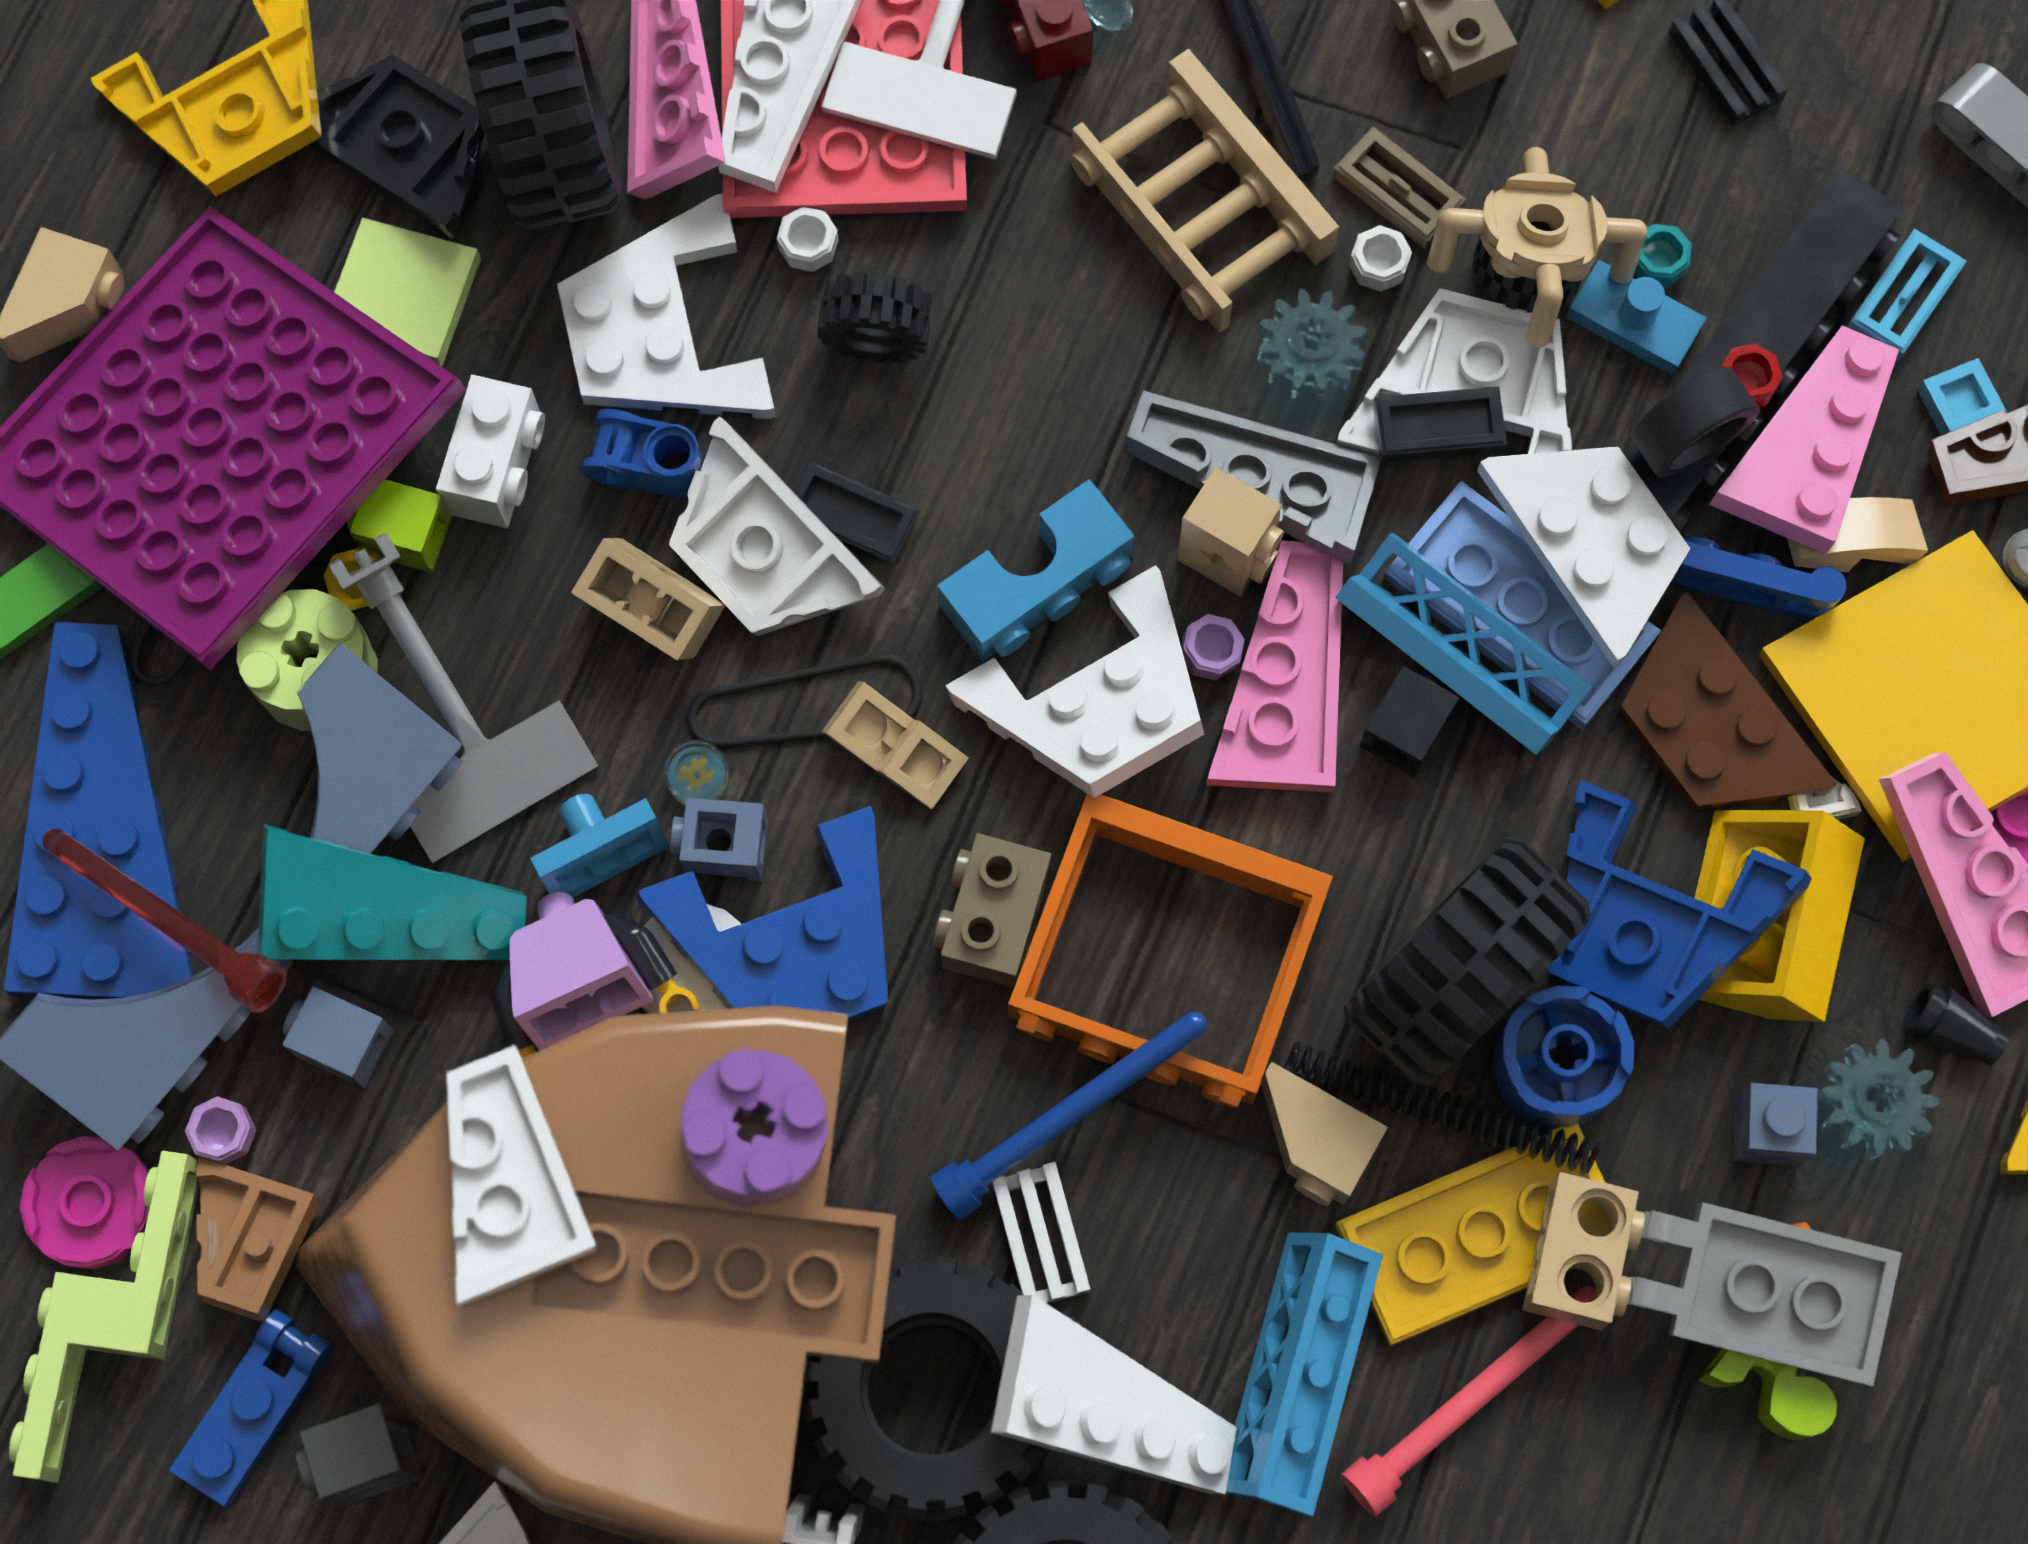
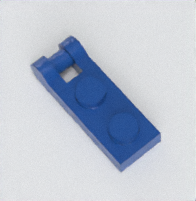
M1687 537L1684 539L1690 550L1669 583L1673 586L1808 622L1833 609L1846 591L1844 575L1835 568L1821 567L1812 574L1783 567L1778 559L1769 555L1750 553L1742 556L1720 550V546L1717 543L1701 537Z
M278 1309L271 1312L265 1322L262 1323L253 1344L169 1469L170 1472L225 1507H231L320 1372L333 1348V1345L321 1336L313 1334L308 1337L293 1327L294 1319ZM278 1351L294 1360L292 1368L285 1378L268 1368Z

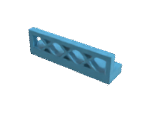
M1395 533L1388 535L1361 573L1350 577L1335 597L1535 755L1549 745L1593 688ZM1393 553L1413 568L1416 587L1415 594L1394 596L1374 581ZM1425 578L1441 590L1427 592ZM1451 597L1463 606L1466 632L1444 635L1432 626L1428 600ZM1418 601L1419 615L1404 603ZM1475 616L1491 629L1477 630ZM1501 636L1512 644L1516 671L1493 673L1482 665L1478 639ZM1467 640L1469 654L1454 642ZM1525 655L1541 668L1527 669ZM1552 675L1572 691L1552 718L1531 703L1528 678ZM1518 679L1519 693L1505 683L1504 680Z
M1288 1232L1235 1423L1237 1429L1226 1488L1227 1494L1261 1500L1299 1514L1314 1515L1382 1261V1253L1329 1233ZM1307 1252H1309L1305 1270L1301 1276ZM1289 1325L1286 1338L1284 1339L1286 1328ZM1272 1388L1268 1404L1266 1405L1269 1391ZM1254 1454L1247 1481H1245L1251 1456Z

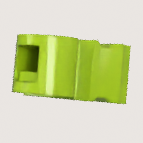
M1721 1348L1698 1378V1381L1714 1388L1731 1387L1742 1382L1750 1370L1759 1374L1763 1385L1759 1400L1758 1419L1770 1431L1788 1439L1802 1440L1825 1432L1832 1425L1837 1414V1402L1833 1391L1826 1383L1815 1377L1796 1376L1797 1367Z

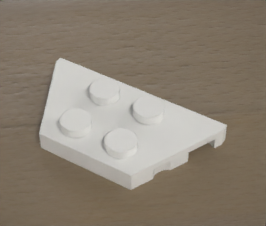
M719 416L711 426L709 432L713 437L701 471L695 470L687 492L688 506L685 512L678 517L669 542L670 547L746 628L757 636L877 597L886 589L740 435Z
M1619 447L1488 457L1481 461L1477 472L1612 667L1615 668L1620 665L1688 554L1690 547Z

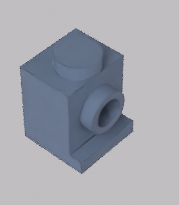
M686 798L684 817H674L670 844L671 855L680 856V863L686 873L693 871L698 874L748 877L749 881L762 882L768 829V817L764 804ZM717 835H725L731 839V845L726 851L709 850L708 845L710 840Z

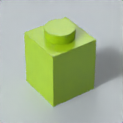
M385 479L347 520V527L350 529V534L358 548L366 546L380 556L383 554L373 538L383 532L387 533L400 555L394 561L395 563L432 573L452 515L442 495Z

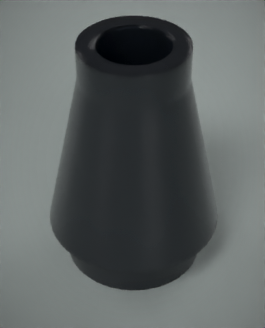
M1928 983L1922 987L1910 1004L1904 1021L1905 1029L1915 1034V1041L1917 1043L1974 1058L1989 1066L1995 1064L2000 1059L2009 1041L2008 1031L1994 1024L1949 985L1939 988Z

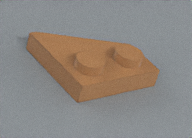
M200 1157L196 1164V1178L200 1182L201 1214H196L197 1240L201 1244V1258L197 1263V1294L206 1304L264 1323L320 1202L313 1193Z

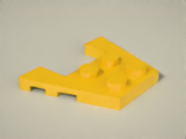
M252 0L269 36L165 96L162 95L148 64L138 52L90 79L104 98L217 197L322 137L308 0Z

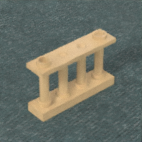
M1188 48L1169 62L1167 97L1099 143L1083 122L1075 126L1072 130V155L1070 156V161L1079 178L1088 186L1097 185L1183 289L1181 295L1190 312L1200 321L1207 318L1218 333H1221L1229 327L1232 301L1228 297L1229 294L1292 250L1297 253L1303 251L1312 263L1317 265L1334 253L1339 225ZM1179 117L1184 120L1191 118L1203 132L1204 141L1136 187L1116 161ZM1216 161L1221 164L1228 162L1241 177V185L1174 232L1154 209L1153 205ZM1254 205L1258 208L1265 206L1278 221V230L1211 277L1190 250Z

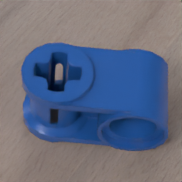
M601 409L597 412L595 424L599 427L593 452L591 457L583 460L581 472L587 478L614 488H632L672 498L688 497L687 492L695 470L701 471L704 463V457L697 439L688 428L679 424L641 418L616 409ZM676 453L689 455L687 462L677 469L662 468L664 461L671 455Z

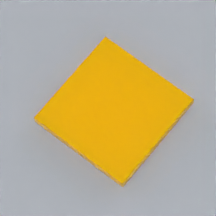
M1973 530L1762 648L1759 657L1902 862L1912 856L1879 782L1880 778L1932 753L1946 752L1989 812L2028 791V604Z

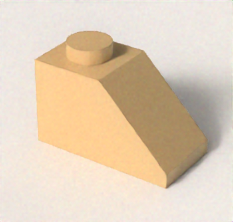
M43 227L40 228L0 315V347L9 359L21 363L91 332L107 315L109 309H113L122 298L125 274L110 250Z
M1271 1062L1265 1072L1261 1087L1286 1173L1298 1179L1294 1185L1295 1189L1311 1200L1329 1206L1333 1199L1344 1205L1388 1127Z

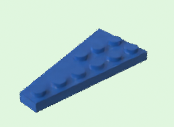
M72 622L54 623L3 990L10 996L35 997L38 993L64 998L90 1000L124 998L150 993L194 976L189 956L191 949L187 930L183 926L176 895L178 887L158 795L154 791L149 764H151L147 741L143 738L136 705L138 698L124 632L118 625Z

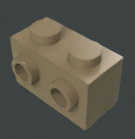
M1390 0V10L1396 26L1402 33L1409 32L1418 48L1417 60L1424 77L1430 83L1436 81L1445 99L1510 72L1518 43L1494 0Z
M979 833L976 834L972 851L960 850L951 879V886L960 888L953 912L945 909L942 910L933 939V947L942 949V969L1010 988L1015 987L1026 958L1051 872L1052 853Z

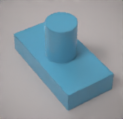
M1598 260L1570 306L1566 318L1674 376L1707 317L1666 296L1663 286L1653 278H1633L1630 282L1624 284L1613 281L1609 276L1611 266Z
M580 794L568 799L559 809V815L570 837L530 859L549 894L564 892L575 897L668 849L670 845L646 798L605 819L594 797L590 794Z

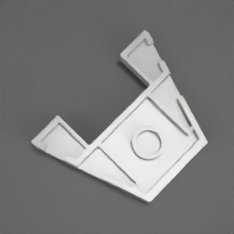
M723 193L714 195L557 284L584 404L662 411L663 406L699 409L700 414L722 415L723 411L752 413V417L758 419L776 417L763 358L700 371L676 267L681 264L738 252L729 213H724Z
M1439 288L1398 347L1395 356L1379 379L1375 380L1364 396L1361 405L1340 430L1336 445L1379 456L1373 409L1375 397L1499 386L1505 431L1530 437L1527 454L1572 450L1570 428L1567 426L1565 395L1567 391L1560 319H1556L1549 344L1544 347H1535L1530 345L1525 338L1532 313H1526V310L1519 308L1513 310L1505 307L1506 305Z
M1156 565L1108 592L1111 607L1135 637L1134 640L1030 700L1023 698L1000 664L993 658L946 685L953 704L965 713L970 710L987 722L988 728L1004 739L1011 737L1032 751L1034 759L1093 798L1204 735L1161 571Z

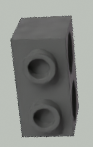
M380 1403L300 1432L305 1450L296 1453L298 1469L306 1489L309 1492L317 1490L319 1499L349 1506L424 1479L405 1415Z

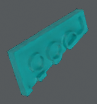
M263 824L258 956L261 960H510L509 939L515 931L525 927L527 896L522 892L444 871L438 872L387 856L380 857L330 841L289 833L284 829Z

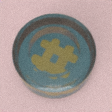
M690 740L681 743L670 752L664 765V778L672 796L680 803L686 805V798L718 800L727 788L729 770L724 755L716 746L702 740Z

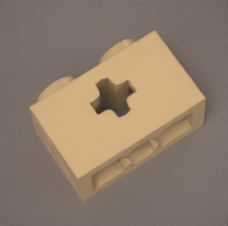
M1215 467L1182 518L1177 560L1242 597L1252 580L1261 585L1274 566L1275 559L1279 554L1276 548L1284 534V531L1277 527L1282 504Z
M603 538L571 592L677 661L695 658L726 606L722 601L622 538Z

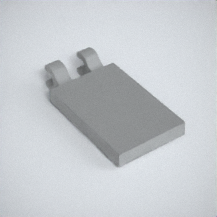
M1703 1202L1697 1203L1694 1221L1652 1210L1644 1212L1645 1221L1641 1238L1687 1249L1679 1287L1645 1278L1631 1277L1628 1304L1671 1314L1672 1320L1668 1335L1874 1386L1902 1255L1901 1252Z

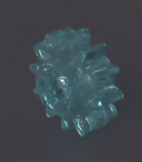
M1300 289L1295 308H1291L1288 303L1278 299L1275 301L1273 310L1275 320H1261L1258 335L1265 342L1258 347L1257 361L1267 364L1274 362L1268 380L1271 385L1281 382L1286 377L1292 380L1290 386L1291 398L1296 399L1302 393L1303 386L1310 385L1313 387V393L1319 401L1324 400L1329 381H1332L1336 387L1346 390L1349 387L1351 378L1349 369H1362L1365 353L1358 347L1364 344L1367 330L1362 326L1349 327L1355 311L1353 305L1344 306L1338 312L1332 309L1333 293L1331 291L1323 294L1319 304H1311L1308 292L1305 289ZM1306 340L1319 342L1317 351L1306 348Z
M1880 1039L1871 1047L1868 1054L1869 1058L1862 1047L1856 1043L1844 1051V1058L1849 1068L1844 1063L1831 1062L1823 1071L1829 1080L1836 1083V1086L1825 1087L1817 1093L1818 1101L1824 1104H1833L1835 1111L1823 1120V1127L1835 1128L1842 1124L1846 1128L1847 1132L1841 1141V1148L1844 1150L1851 1148L1862 1139L1866 1140V1152L1870 1159H1876L1883 1154L1887 1141L1890 1148L1898 1155L1910 1150L1912 1142L1909 1134L1923 1137L1933 1129L1928 1120L1920 1116V1113L1928 1112L1940 1105V1099L1930 1094L1923 1095L1921 1092V1087L1934 1076L1931 1070H1923L1913 1074L1908 1069L1914 1058V1051L1912 1049L1905 1050L1895 1059L1889 1058L1890 1050L1885 1039ZM1874 1087L1879 1088L1878 1098H1888L1889 1106L1881 1112L1875 1111L1876 1102H1867L1866 1093Z

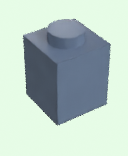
M312 986L306 1000L298 999L290 1009L283 1026V1034L287 1036L282 1045L295 1057L362 1088H366L395 1030L382 1017Z
M1750 1083L1735 1096L1733 1161L1800 1166L1816 1154L1818 1088Z

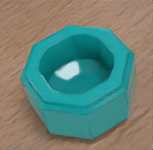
M1652 224L1647 228V237L1634 274L1637 278H1653L1663 288H1668L1686 275L1690 266L1692 243L1677 226Z

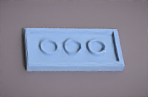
M1462 481L1459 482L1408 543L1593 687L1568 719L1581 730L1585 728L1661 632L1660 629L1647 620L1623 662L1613 668L1509 516ZM1397 557L1385 571L1383 579L1403 595L1415 594L1416 587L1413 568ZM1425 578L1427 592L1441 590ZM1451 597L1428 600L1432 617L1453 633L1466 632L1463 606ZM1475 616L1477 630L1491 629ZM1501 636L1478 639L1479 651L1482 655L1505 672L1516 671L1512 644ZM1525 655L1527 669L1541 668ZM1552 675L1528 678L1529 690L1556 711L1572 693L1570 689Z

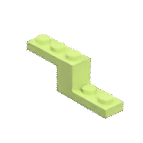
M161 1151L158 1167H152L148 1172L144 1187V1204L150 1207L145 1233L139 1232L136 1235L130 1256L131 1271L136 1272L134 1283L55 1272L52 1288L48 1287L43 1292L38 1308V1324L44 1328L38 1354H33L30 1357L24 1374V1392L29 1395L24 1422L19 1421L16 1424L9 1446L10 1461L15 1462L14 1476L53 1483L59 1482L86 1349L164 1360L200 1183L196 1178V1164L198 1161L190 1155Z

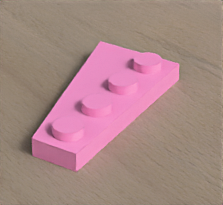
M1281 541L1278 549L1279 554L1274 562L1206 786L1333 793L1336 783L1342 603L1335 597L1343 587V562L1304 542Z

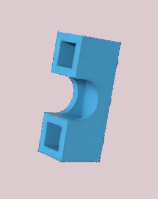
M1090 479L1039 514V536L1054 555L1053 561L1045 570L1031 576L1012 574L1006 571L990 551L987 550L937 585L940 608L982 662H985L996 653L1000 657L1013 653L1029 639L1031 635L1029 630L1047 617L1051 621L1061 619L1081 601L1079 595L1098 581L1102 586L1112 583L1131 566L1129 559L1133 557L1135 536Z

